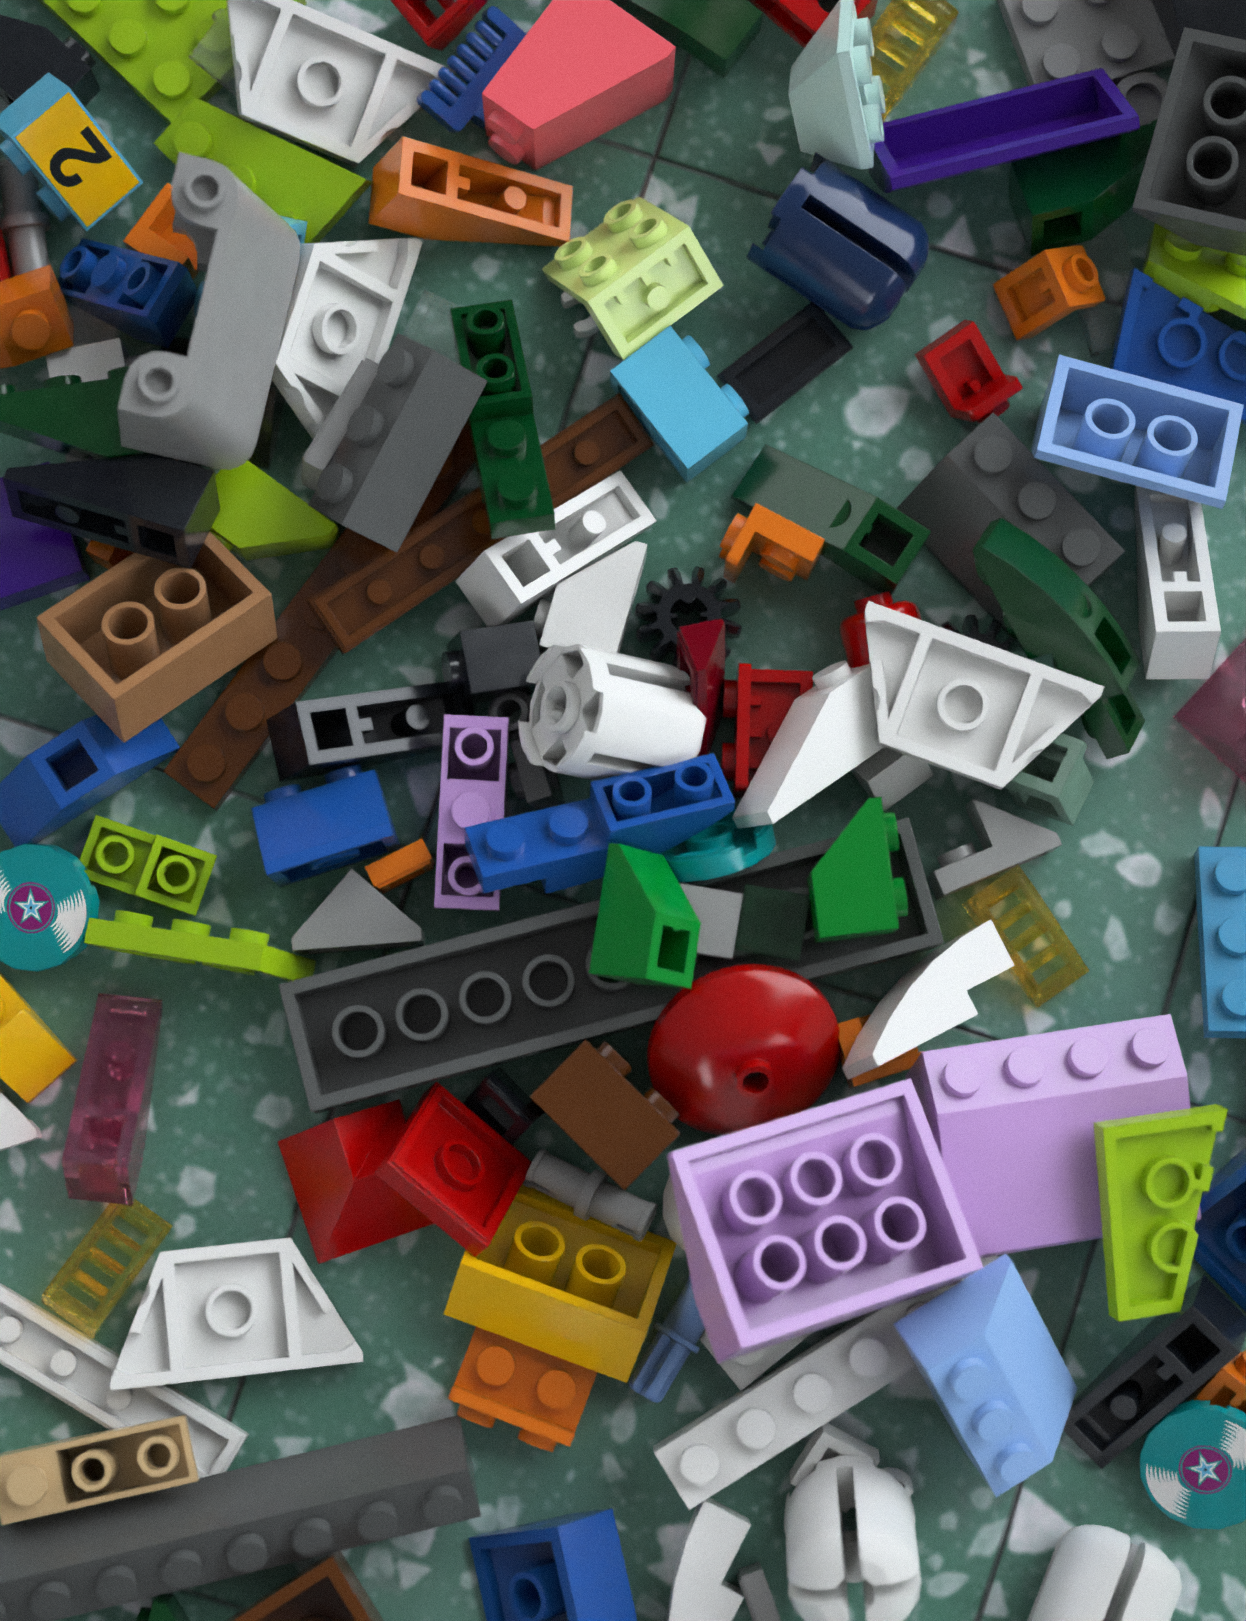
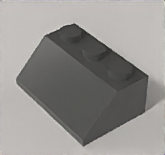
M1184 27L1133 203V212L1195 245L1246 256V40Z
M398 333L390 349L381 358L377 374L360 407L350 417L347 431L329 466L321 473L317 482V489L308 506L339 524L398 552L480 397L487 380L435 350Z
M994 413L954 447L896 508L931 531L924 546L994 620L1002 623L1001 628L1010 637L1011 635L1004 624L1003 610L991 587L985 585L979 578L972 553L973 548L991 521L1003 518L1032 536L1057 555L1088 587L1106 573L1125 552L1038 459L1034 458L1028 448Z

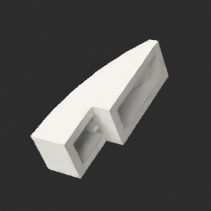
M992 920L955 937L932 951L898 980L878 1003L859 1032L842 1067L848 1080L890 1061L978 1014L966 990L1015 966Z
M710 1497L696 1506L684 1534L674 1569L666 1621L733 1620L744 1599L741 1588L724 1580V1577L751 1526L746 1516Z

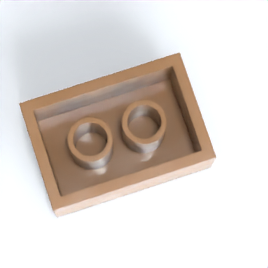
M210 531L191 569L133 553L36 617L47 662L123 743L278 638L272 594Z

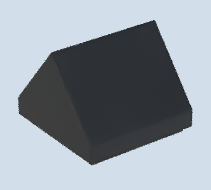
M500 1067L492 1071L463 1102L467 1108L511 1145L545 1113Z

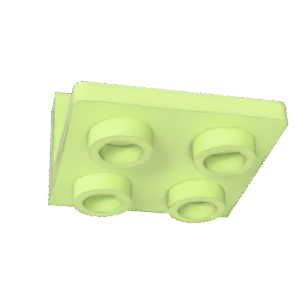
M641 197L623 201L612 207L604 216L603 223L584 237H576L564 243L556 251L555 259L542 268L550 282L585 305L613 353L622 360L628 358L664 329L674 324L724 286L689 225Z

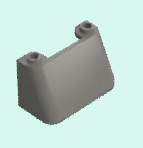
M179 152L171 192V201L176 211L173 221V232L184 234L193 242L197 251V270L207 272L187 357L168 352L153 351L140 356L131 364L125 376L118 405L121 446L210 468L230 470L242 466L250 459L257 445L299 265L300 241L296 231L227 167L210 159Z

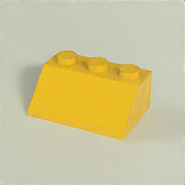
M522 1184L489 1246L476 1257L465 1250L443 1314L627 1383L648 1332L677 1244L670 1239L651 1232H647L643 1240L638 1242L632 1236L591 1216L587 1221H584L573 1215V1207Z

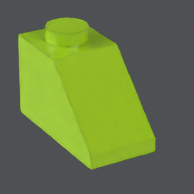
M248 460L242 466L230 470L220 469L215 476L220 511L210 532L229 551H234L246 561L331 548L341 535L337 524L319 511L308 506V503Z

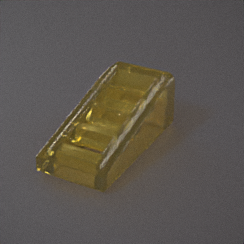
M892 0L872 28L874 54L880 49L905 67L900 74L876 56H870L872 75H880L881 81L891 87L888 93L884 95L885 113H881L882 122H885L954 29L959 12L947 1ZM906 11H908V12H910L911 14H913L914 16H916L918 19H920L921 21H923L924 23H926V24H927L928 26H930L932 29L930 30V29H928L927 27H925L924 25H922L920 22H918L917 20H915L914 18H912L910 15H908V14L906 13ZM896 28L920 46L917 51H913L890 35L891 31Z
M1016 865L962 904L977 926L992 920L1015 965L1008 970L1036 1008L1089 972V969L1019 865ZM1014 892L1021 903L996 920L989 909ZM1029 913L1036 923L1009 941L1004 930ZM1042 934H1045L1051 944L1024 963L1017 952ZM1059 954L1066 965L1038 984L1032 973Z
M120 1189L44 1290L41 1302L83 1333L94 1338L171 1231L173 1225ZM118 1216L149 1236L142 1246L112 1225ZM102 1238L132 1258L127 1267L97 1247ZM87 1260L116 1280L111 1289L81 1269ZM71 1282L100 1302L94 1311L65 1292Z

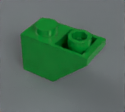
M882 797L867 799L807 877L815 943L892 934L899 929L898 917L908 915L903 877L892 878L889 852L899 851L896 817L894 812H883Z
M609 843L589 974L634 984L691 989L701 922L664 855L619 843Z

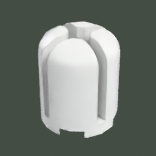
M553 644L538 657L527 676L526 682L534 683L536 687L530 703L529 722L518 720L521 747L529 762L533 765L543 766L555 773L596 781L656 766H668L695 758L700 752L706 718L697 709V706L693 705L691 693L685 692V686L691 685L690 677L686 672L672 665L581 644L570 646Z
M840 1455L819 1461L815 1464V1471L798 1483L790 1497L789 1493L786 1496L784 1531L786 1534L789 1596L794 1610L804 1621H850L847 1582L858 1583L863 1581L866 1621H905L919 1600L921 1577L915 1531V1510L907 1485L904 1483L903 1488L892 1474L874 1466L872 1458ZM843 1508H856L857 1530H843Z
M1081 1525L1069 1528L1057 1542L1027 1621H1170L1182 1590L1180 1572L1163 1551L1145 1542H1141L1140 1546L1133 1543L1130 1544L1129 1535L1110 1527Z

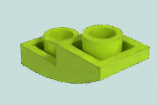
M95 815L79 860L87 869L84 871L91 882L196 916L217 855Z

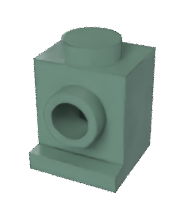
M1061 733L1006 785L1015 804L1073 826L1094 783L1082 758L1088 747L1086 742Z

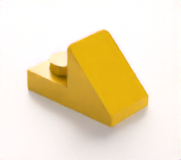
M0 972V1078L26 1103H30L78 1060Z

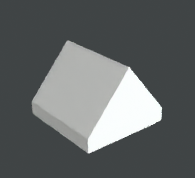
M885 747L850 770L870 798L882 797L883 812L933 777L928 763Z

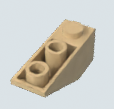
M186 1415L70 1437L1 1453V1524L5 1525L199 1481Z

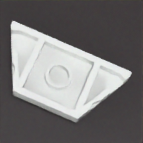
M226 0L239 118L353 167L359 164L421 107L418 105L416 98L421 92L430 90L428 85L432 79H437L444 86L446 85L438 77V70L446 66L294 0Z
M418 238L300 244L299 265L272 381L312 439L315 438L361 360L365 361L368 358L379 364L383 355L388 351L423 241Z
M868 601L864 618L879 745L999 790L1005 787L1101 697L1104 686Z
M291 1237L162 1251L159 1253L111 1376L110 1390L364 1362L363 1352Z

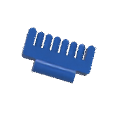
M495 6L484 10L482 13L483 20L475 23V30L495 48L492 49L474 32L467 33L465 37L466 42L483 56L485 60L483 61L465 44H459L456 48L457 54L473 67L476 72H473L457 56L452 55L447 59L448 66L464 79L467 84H464L446 67L438 70V77L458 95L455 96L439 80L432 79L428 85L430 90L421 92L416 98L418 105L450 133L462 130L469 120L481 129L486 130L482 92L526 35L521 28Z

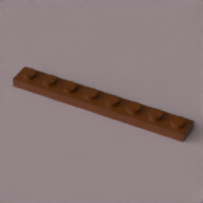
M467 421L407 534L443 511L476 467ZM346 527L276 620L278 638L246 660L163 770L166 775L211 808L218 811L269 743L270 736L266 720L291 704L299 702L338 651L337 646L317 619L307 601L387 547Z

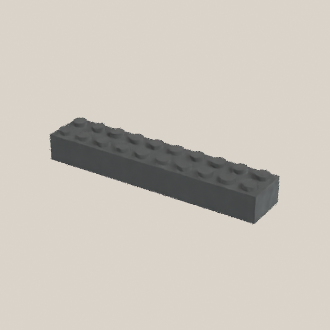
M909 817L896 821L899 851L889 852L892 878L903 877L908 904V915L898 917L899 929L892 934L815 943L807 877L839 836L769 854L755 865L733 874L709 880L679 882L743 894L732 960L696 954L692 982L716 970L744 964L777 966L795 972L812 982L936 949L943 944V937ZM600 899L278 984L310 1111L314 1113L329 1111L580 1044L585 1040L591 1041L655 1024L668 1002L683 988L634 984L589 974Z

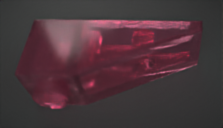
M98 993L62 1157L69 1199L133 1205L147 1134L163 1009L161 999Z

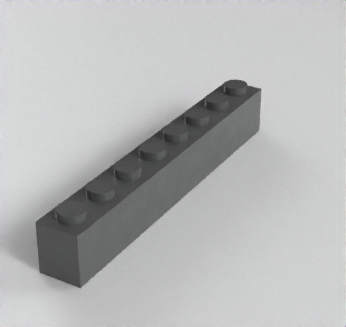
M457 1415L202 1477L197 1482L1 1526L0 1621H56L481 1517L473 1462L460 1416Z

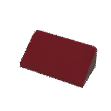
M723 619L679 627V632H677V668L686 672L691 681V685L685 686V692L691 693L693 705H696L697 709L706 718L701 749L697 757L710 753L723 716L725 679V622Z

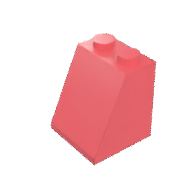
M552 0L482 92L486 136L490 138L488 140L489 146L500 157L511 164L517 165L522 160L534 170L544 167L665 101L673 91L676 46L610 0Z

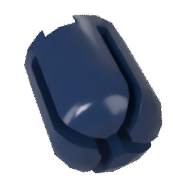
M816 152L810 168L814 173L812 174L803 167L799 170L770 213L773 215L768 224V228L771 231L762 243L765 246L764 250L752 243L747 259L850 329L867 331L888 320L898 307L903 294L909 291L927 261L929 238L920 221Z

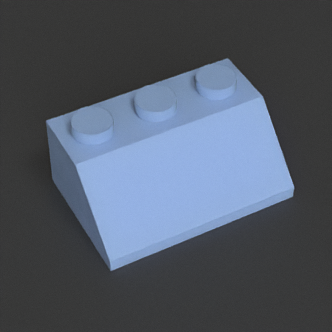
M1059 355L1041 403L1031 451L1036 459L1223 509L1227 498L1244 405Z
M1005 1253L893 1324L962 1449L996 1497L1052 1463L1078 1389L1012 1260Z

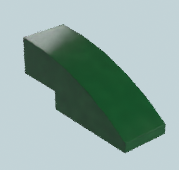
M610 0L676 46V48L680 46L723 78H725L761 31L763 12L746 0Z

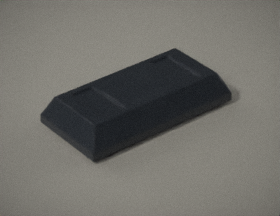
M810 302L718 374L717 378L723 385L729 384L738 393L748 408V416L757 425L854 347L821 308Z

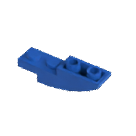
M712 753L664 767L656 766L590 782V798L465 827V845L483 893L541 880L545 893L548 894L604 877L609 843H619L660 854L707 829L734 811L735 800L715 754Z

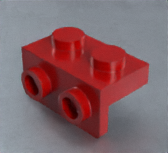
M738 663L736 680L724 679L723 718H735L734 743H722L721 770L726 781H733V798H743L794 700L813 688V671L752 669L751 663Z

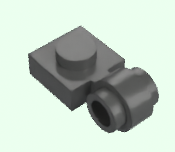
M521 690L498 695L489 706L488 716L509 717L510 720L511 715L516 710L521 709L522 713L519 720L529 722L532 697ZM518 721L514 724H509V743L511 744L515 762L508 764V773L517 798L519 800L526 799L527 803L537 810L566 804L557 773L529 762L521 747Z

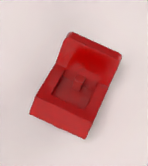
M963 320L914 354L952 418L969 422L976 421L981 424L992 413L998 417L1009 408L1010 403L1008 399L1023 388L1017 376L1003 373L974 321Z

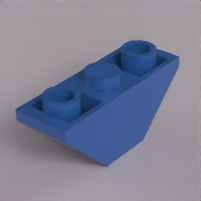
M84 238L63 259L59 270L60 276L57 279L67 302L137 340L169 348L193 307L198 291L189 270L177 261Z
M98 715L84 719L27 755L0 783V824L15 847L22 844L38 843L176 754L181 747L162 718L125 743L118 738Z

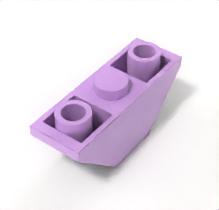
M444 714L434 908L499 911L501 889L487 893L482 892L465 845V827L506 818L509 717Z

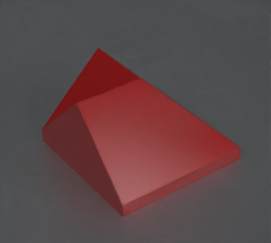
M400 1099L334 1118L277 1141L318 1264L434 1224L375 1174L407 1121Z

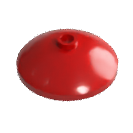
M744 964L726 967L693 981L691 989L683 988L662 1010L653 1026L648 1042L647 1064L654 1090L679 1113L677 1119L702 1132L725 1136L809 1109L824 1093L836 1072L841 1051L838 1039L840 1029L835 1014L823 993L799 974L784 968L764 964ZM761 1072L757 1076L745 1078L750 1073Z

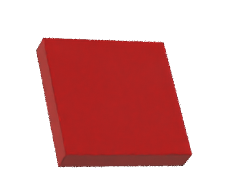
M436 1081L421 1096L375 1174L476 1257L491 1243L523 1184L532 1162Z

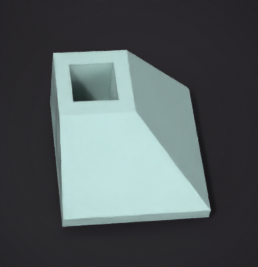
M854 0L838 1L791 66L788 95L800 151L815 155L817 152L827 160L862 170L873 168L874 143L884 141L881 113H885V99L880 75L872 76L870 56H874V44L870 21L868 17L857 18Z

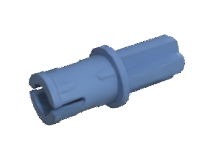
M690 1275L663 1323L655 1322L653 1328L658 1330L629 1379V1386L632 1390L651 1402L658 1403L662 1401L690 1352L698 1354L700 1350L696 1343L705 1327L694 1299Z

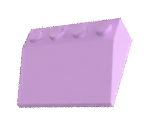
M1171 1014L924 1051L905 1075L906 1080L910 1078L912 1080L980 1258L1103 1238L1093 1123L1190 1108L1187 1072ZM1199 1206V1210H1198L1196 1222H1198L1199 1220H1201V1210H1200V1206Z
M911 1078L673 1151L667 1155L694 1299L717 1363L953 1285L984 1268Z

